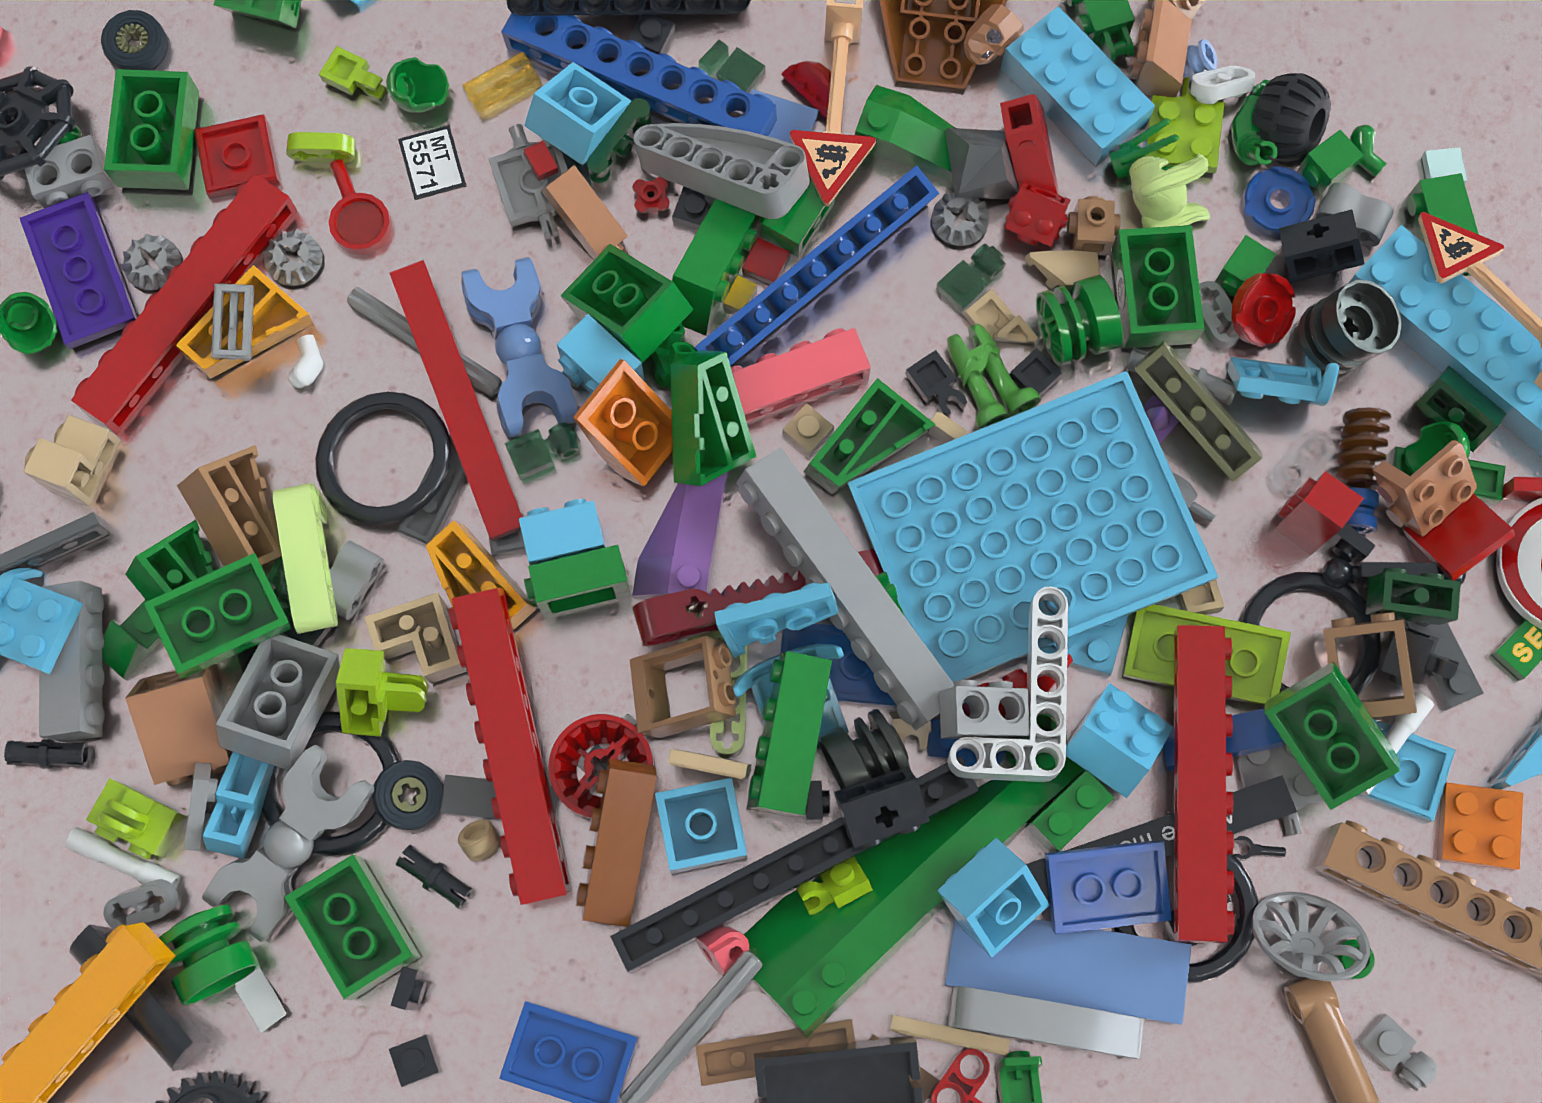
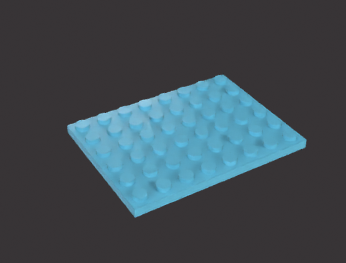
M1127 371L847 482L883 572H887L890 584H894L896 588L897 600L905 618L952 682L966 680L1028 655L1029 608L1035 594L1044 587L1058 588L1067 597L1068 639L1218 578ZM1045 600L1038 603L1040 611L1045 615L1052 616L1058 613L1057 607L1053 602ZM1049 638L1038 640L1040 650L1055 644Z

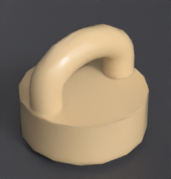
M483 819L476 820L465 826L457 839L462 851L471 861H482L491 857L500 846V837L492 822Z

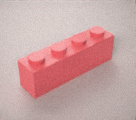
M843 328L835 329L827 333L822 340L814 343L802 341L792 346L789 352L778 356L776 353L766 354L758 358L756 364L742 368L740 365L731 367L747 423L869 379L871 369L855 328L847 331Z

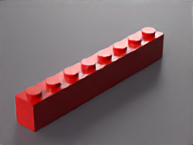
M254 173L249 181L243 182L237 189L235 198L228 207L217 213L213 220V225L207 233L195 240L185 260L170 271L167 278L168 281L159 292L152 294L145 303V309L138 318L126 325L116 345L101 356L95 371L89 378H85L78 384L71 401L87 415L117 435L182 355L176 344L214 306V284H235L268 248L269 239H275L296 213L297 209L291 198L256 173Z
M494 588L452 598L453 607L449 608V618L453 630H459L462 645L457 646V653L461 667L468 669L470 683H466V693L469 704L471 706L476 705L479 721L474 722L475 734L478 743H484L488 759H483V769L487 781H493L496 797L491 799L495 819L502 820L505 835L500 836V844L504 857L511 860L513 873L509 874V884L512 895L514 897L519 896L520 905L567 895L572 890L504 588Z
M1178 625L1174 631V942L1223 944L1228 942L1227 935L1234 934V912L1227 911V895H1233L1234 873L1233 871H1227V855H1233L1234 849L1233 831H1227V815L1233 814V792L1226 791V776H1232L1233 755L1226 752V737H1232L1233 731L1232 714H1226V699H1231L1232 676L1225 675V661H1231L1232 639L1225 637V626Z

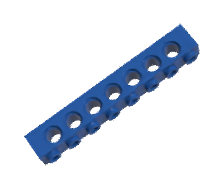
M511 13L501 31L508 50L560 72L574 62L630 99L631 102L637 98L645 99L649 103L651 111L679 123L727 127L769 136L777 121L776 104H773L766 96L761 94L752 95L741 90L739 86L731 81L723 80L721 82L710 77L704 70L692 66L688 68L677 63L674 58L667 54H655L646 50L640 43L634 40L625 41L615 37L609 30L603 27L596 26L594 28L584 24L575 15L520 16ZM544 31H553L546 36L540 35ZM576 44H584L580 49L571 48ZM608 57L616 58L610 63L602 62ZM641 70L648 72L643 76L634 75L636 72ZM670 84L680 85L677 89L674 90L666 89V87ZM708 97L712 99L710 102L705 104L697 102L700 98ZM733 111H741L744 113L740 117L729 116V114Z
M916 165L694 347L695 351H725L731 366L940 193Z

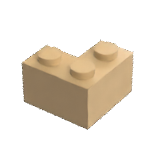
M68 414L65 423L61 424L55 432L54 443L39 437L36 445L28 451L25 457L23 472L49 492L90 506L121 440L109 429Z
M438 592L364 617L374 650L384 651V660L415 650L422 674L430 684L467 672L466 668H462L457 653L458 642L450 622L445 601Z

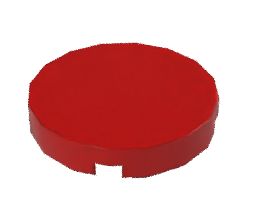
M1257 273L1246 279L1240 286L1232 303L1231 319L1234 331L1242 341L1262 347L1270 343L1275 344L1287 334L1296 314V307H1293L1292 297H1296L1294 289L1288 280L1277 274Z

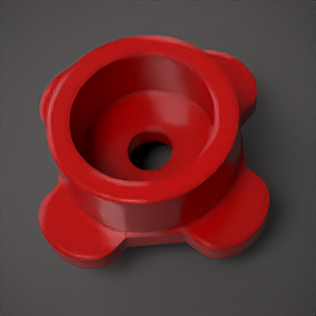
M657 177L652 181L637 179L633 183L632 188L637 196L634 207L638 212L656 213L668 209L670 201L665 193L668 187L666 179ZM652 192L655 195L654 197L650 198L648 197V193Z

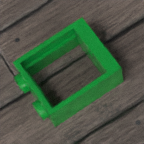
M618 544L528 566L530 578L524 579L529 602L531 601L535 609H540L544 618L632 597Z

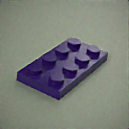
M88 192L19 218L64 344L69 349L121 330L128 323L137 319L93 197Z

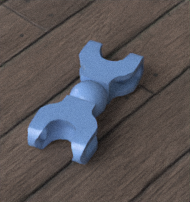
M529 257L515 260L513 273L515 283L506 290H494L486 286L477 269L462 271L461 287L468 314L476 322L491 329L496 340V354L506 366V380L499 389L496 408L503 431L508 438L522 434L524 423L522 410L531 403H543L549 406L557 422L561 425L575 423L573 417L577 413L569 378L559 370L553 369L546 364L541 353V340L535 330L531 328V314L538 303L540 282L534 264Z

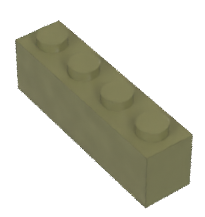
M1165 340L1136 363L1134 370L1232 482L1263 458L1260 448Z

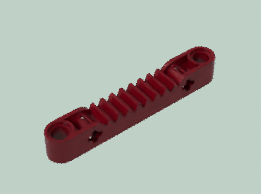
M875 549L858 552L875 576L883 573ZM797 570L792 577L788 572L783 573L778 581L772 575L769 576L764 584L760 579H755L750 587L746 582H741L736 590L731 585H728L721 594L716 588L712 589L709 594L701 589H688L643 600L632 607V611L643 646H655L719 631L714 612L724 610L727 606L734 603L747 604L762 600L765 596L772 593L785 594L801 590L806 585V579Z

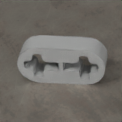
M1212 281L1202 282L1199 284L1201 297L1204 293L1207 297L1213 295L1215 298L1212 307L1208 302L1202 304L1204 332L1214 346L1224 349L1230 348L1239 340L1231 319L1232 303L1219 284ZM1221 323L1224 327L1231 326L1233 328L1229 336L1226 333H1218Z
M163 879L154 880L123 891L107 901L103 911L104 919L113 929L122 924L131 925L141 922L146 924L160 919L176 907L179 898L178 892L173 884ZM153 895L162 896L164 902L148 905L147 899ZM134 906L135 911L129 915H121L118 909L120 907Z

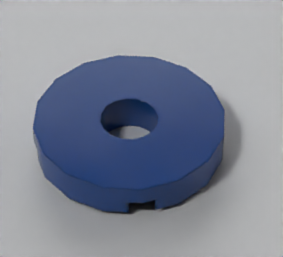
M1279 166L1271 167L1270 170L1260 171L1255 174L1244 189L1241 204L1243 214L1251 227L1263 235L1279 238V228L1308 221L1311 218L1316 200L1309 188L1310 184L1304 176L1293 169ZM1281 195L1287 201V207L1284 209L1274 207L1270 202V196Z

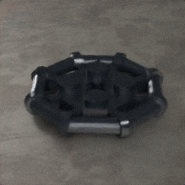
M28 66L23 72L0 79V180L7 174L37 164L40 167L46 163L45 158L67 132L73 131L76 124L72 118L71 97L74 89L69 81L65 79L58 80L44 74L36 66ZM35 88H43L39 93L34 91ZM11 91H15V92H16V93H12V94H10V95H6V94H5V93H8V92H11ZM56 102L57 113L49 112V105ZM47 128H50L35 146L34 143L39 139V137L44 133V131ZM7 155H13V157L7 158Z

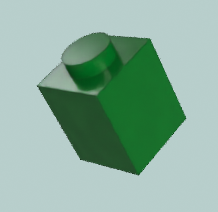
M1340 129L1310 151L1299 169L1310 186L1316 187L1323 194L1329 189L1331 184L1338 183L1354 171L1364 155Z
M1245 235L1222 268L1215 282L1220 284L1227 294L1235 297L1237 290L1246 279L1266 271L1276 253Z

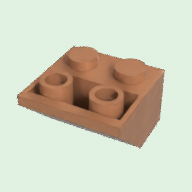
M1155 0L1152 9L1145 8L1141 26L1139 25L1136 34L1135 47H1138L1136 57L1132 61L1129 78L1135 79V85L1147 96L1176 97L1182 85L1192 20L1168 0Z

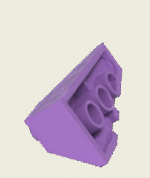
M727 472L702 486L677 484L638 558L632 597L649 599L688 589H701L709 593Z

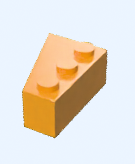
M254 265L235 283L237 285H253L252 357L313 325L309 313ZM226 293L223 298L222 350H228L230 293ZM239 293L237 350H242L244 293ZM213 307L176 344L181 353L210 379L244 361L243 359H212Z
M453 520L426 545L442 588L446 590L452 607V598L494 588H504L513 630L536 610L531 601L529 602L528 596L465 525Z

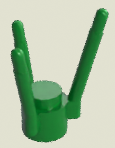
M1163 119L1130 141L1119 144L1118 150L1110 152L1111 162L1119 179L1129 176L1131 181L1129 169L1135 161L1179 139V136L1174 134L1143 148H1140L1138 145L1169 125L1170 119ZM1174 166L1162 167L1161 169L1166 171Z

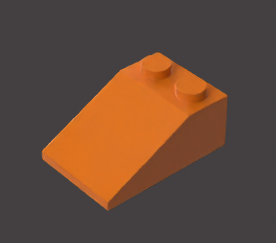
M619 359L573 418L596 452L621 477L644 487L673 451L672 410L625 360Z

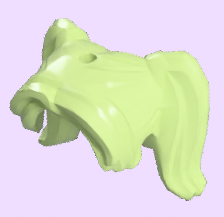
M1198 153L1195 158L1166 171L1161 168L1169 163L1167 158L1161 159L1160 157L1145 156L1131 165L1129 169L1132 182L1131 190L1133 191V200L1142 215L1141 223L1143 228L1183 226L1210 219V214L1205 207L1198 203H1187L1186 184L1200 178L1208 171V160L1202 154Z

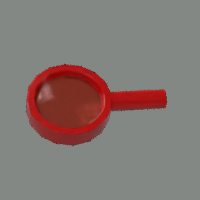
M334 160L330 163V168L342 199L331 210L328 221L330 233L338 246L348 253L357 255L373 253L383 247L390 237L392 229L390 214L383 202L375 196L366 193H356L343 160Z

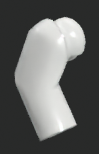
M309 334L298 338L296 341L302 357L288 374L289 382L295 388H303L305 385L308 386L313 383L323 369V360L314 336Z

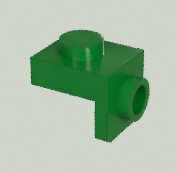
M1013 1051L1006 1054V1058L1001 1059L996 1065L1000 1103H1042L1038 1071L1042 1066L1041 1056L1030 1057L1029 1051Z

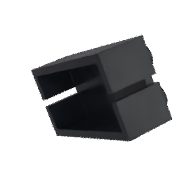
M913 1036L754 1053L758 1097H762L758 1098L759 1103H923L922 1087L917 1081L921 1079L917 1042Z

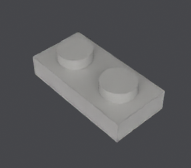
M195 763L184 850L200 851L201 839L211 817L210 813H205L206 803L215 802L218 779L210 778L212 764Z

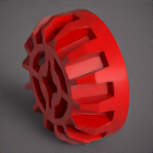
M609 714L589 715L570 724L556 739L548 764L550 782L556 795L567 808L581 817L591 819L593 807L600 808L602 799L600 796L592 795L596 790L598 776H595L597 770L594 764L597 761L604 764L609 759L622 760L626 755L629 762L654 765L653 754L644 735L638 733L637 727L629 721ZM596 745H610L607 749H596L590 752L589 754L586 752L588 749ZM584 757L583 768L585 775L579 781L577 767L580 758Z

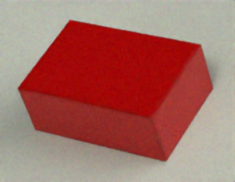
M544 141L524 149V156L538 181L558 173V166Z

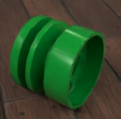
M1100 274L1073 282L1072 296L1064 286L1054 288L1053 293L1050 290L1037 293L1036 312L1040 333L1050 356L1058 366L1071 363L1072 358L1075 361L1085 359L1086 345L1094 355L1121 347L1123 343V328L1118 306L1110 286Z
M228 904L190 915L176 923L170 930L159 937L176 955L165 969L182 965L185 967L171 981L183 1006L198 1003L224 991L252 974L260 966L248 941L229 945L228 942L240 932L242 927L238 922L228 923L235 915Z

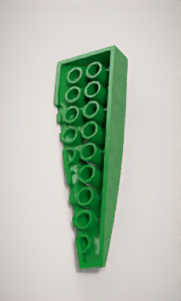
M1066 756L1064 767L1056 778L1051 781L990 780L979 786V791L974 796L929 819L930 822L921 824L920 828L908 834H899L855 857L873 890L840 908L833 902L818 913L810 915L804 905L805 901L802 900L797 890L786 895L744 934L749 942V952L756 955L762 962V968L752 980L807 1039L946 905L937 890L945 884L951 875L962 869L975 857L981 848L986 847L995 838L1007 846L1084 772V768ZM1055 766L1047 769L1046 771L1053 770ZM821 876L813 880L817 883L823 882Z

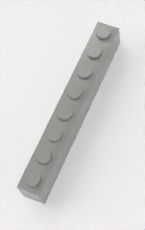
M780 447L746 468L736 482L742 499L748 505L754 507L761 517L763 528L769 535L775 536L783 547L786 560L793 567L798 568L806 579V585L829 582L839 612L829 617L835 627L843 630L851 641V648L854 654L860 660L867 663L874 673V680L878 687L888 693L896 703L897 712L902 720L907 724H911L916 731L940 714L939 692L953 687V682L783 449Z

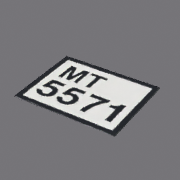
M450 125L398 139L414 199L466 185Z

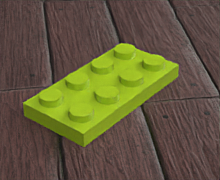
M1155 604L1136 611L1123 677L1174 687V631L1178 625L1225 626V637L1232 639L1231 661H1225V675L1232 676L1231 699L1265 706L1267 700L1280 693L1291 632Z

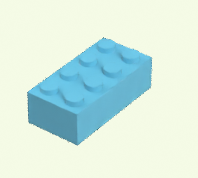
M1059 6L1005 48L1001 69L1026 95L1035 94L1044 108L1045 115L1095 167L1110 156V152L1117 150L1119 144L1127 142L1148 124L1155 105Z

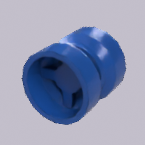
M1350 488L1364 499L1347 521V524L1360 534L1376 532L1378 519L1374 515V511L1379 506L1380 494L1371 489Z

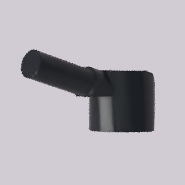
M1238 836L1234 839V842H1244L1249 847V853L1246 855L1233 854L1239 861H1246L1252 855L1285 857L1286 855L1285 847L1254 844L1246 836Z

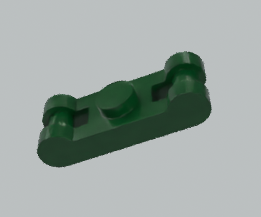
M634 99L588 158L589 177L594 186L602 188L610 183V170L620 157L625 158L631 152L634 146L635 132L642 126L652 124L650 105L645 99Z

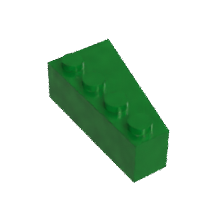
M790 651L780 654L779 660H773L769 681L774 682L771 698L767 697L764 704L762 719L765 720L763 734L759 736L755 753L757 761L754 774L750 780L746 808L790 817L805 815L832 660Z

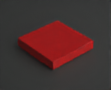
M264 114L194 129L205 190L209 199L236 193L239 186L243 182L249 181L254 173L272 185L280 183L268 122Z
M1474 493L1466 502L1460 504L1445 517L1441 524L1434 527L1425 536H1420L1408 527L1403 529L1406 537L1430 560L1437 563V566L1453 581L1515 537L1514 529Z

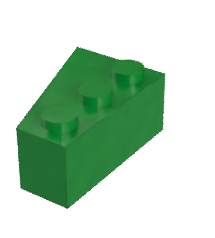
M718 199L714 200L672 276V281L694 309L682 321L683 327L705 336L707 335L716 313L728 293L733 276L736 277L741 269L745 250L750 251L755 243L758 231L753 229L756 214Z
M698 350L670 364L674 483L702 486L757 457L727 353L725 351Z
M877 378L803 472L828 492L834 494L848 485L847 482L859 478L927 434L936 424Z
M196 519L136 555L125 575L146 601L213 572L211 566L213 561L209 551H205L198 533L200 528Z

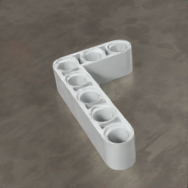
M1050 586L1040 589L1035 594L1029 608L1027 689L1030 736H1027L1026 740L983 737L960 738L951 747L947 759L948 767L956 776L970 779L1047 782L1056 778L1064 767L1066 760L1068 602L1065 594L1058 588ZM1045 600L1051 601L1056 605L1058 613L1052 616L1045 615L1040 611L1038 603ZM1041 638L1053 640L1057 645V652L1052 654L1044 653L1038 647V640ZM1040 676L1051 677L1056 682V690L1049 693L1044 692L1037 685V678ZM1040 714L1050 715L1055 720L1056 729L1053 731L1042 730L1037 725L1036 717ZM960 749H970L975 753L977 763L970 767L962 766L956 759V752ZM1004 750L1011 752L1016 759V766L1010 769L1002 768L996 761V753ZM1042 752L1049 753L1055 760V768L1049 771L1039 768L1035 760L1036 755Z

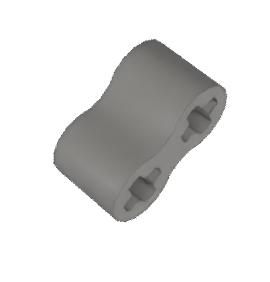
M1345 183L1331 184L1316 214V218L1352 209L1360 244L1366 246L1379 245L1393 216V208L1382 200L1361 194L1355 188Z
M350 540L342 546L330 569L337 615L346 620L352 618L359 609L367 590L378 577L384 562L382 557Z

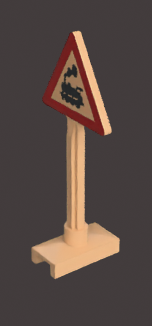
M827 0L824 41H831L834 44L826 131L791 130L789 134L792 143L801 147L805 152L809 177L824 206L831 204L876 144L874 137L841 133L848 45L851 43L859 44L863 0H856V4L834 3V0Z
M1422 212L1418 221L1437 282L1444 283L1464 272H1468L1541 342L1540 347L1542 348V320L1483 264V262L1501 254L1504 245ZM1542 370L1534 381L1541 390Z

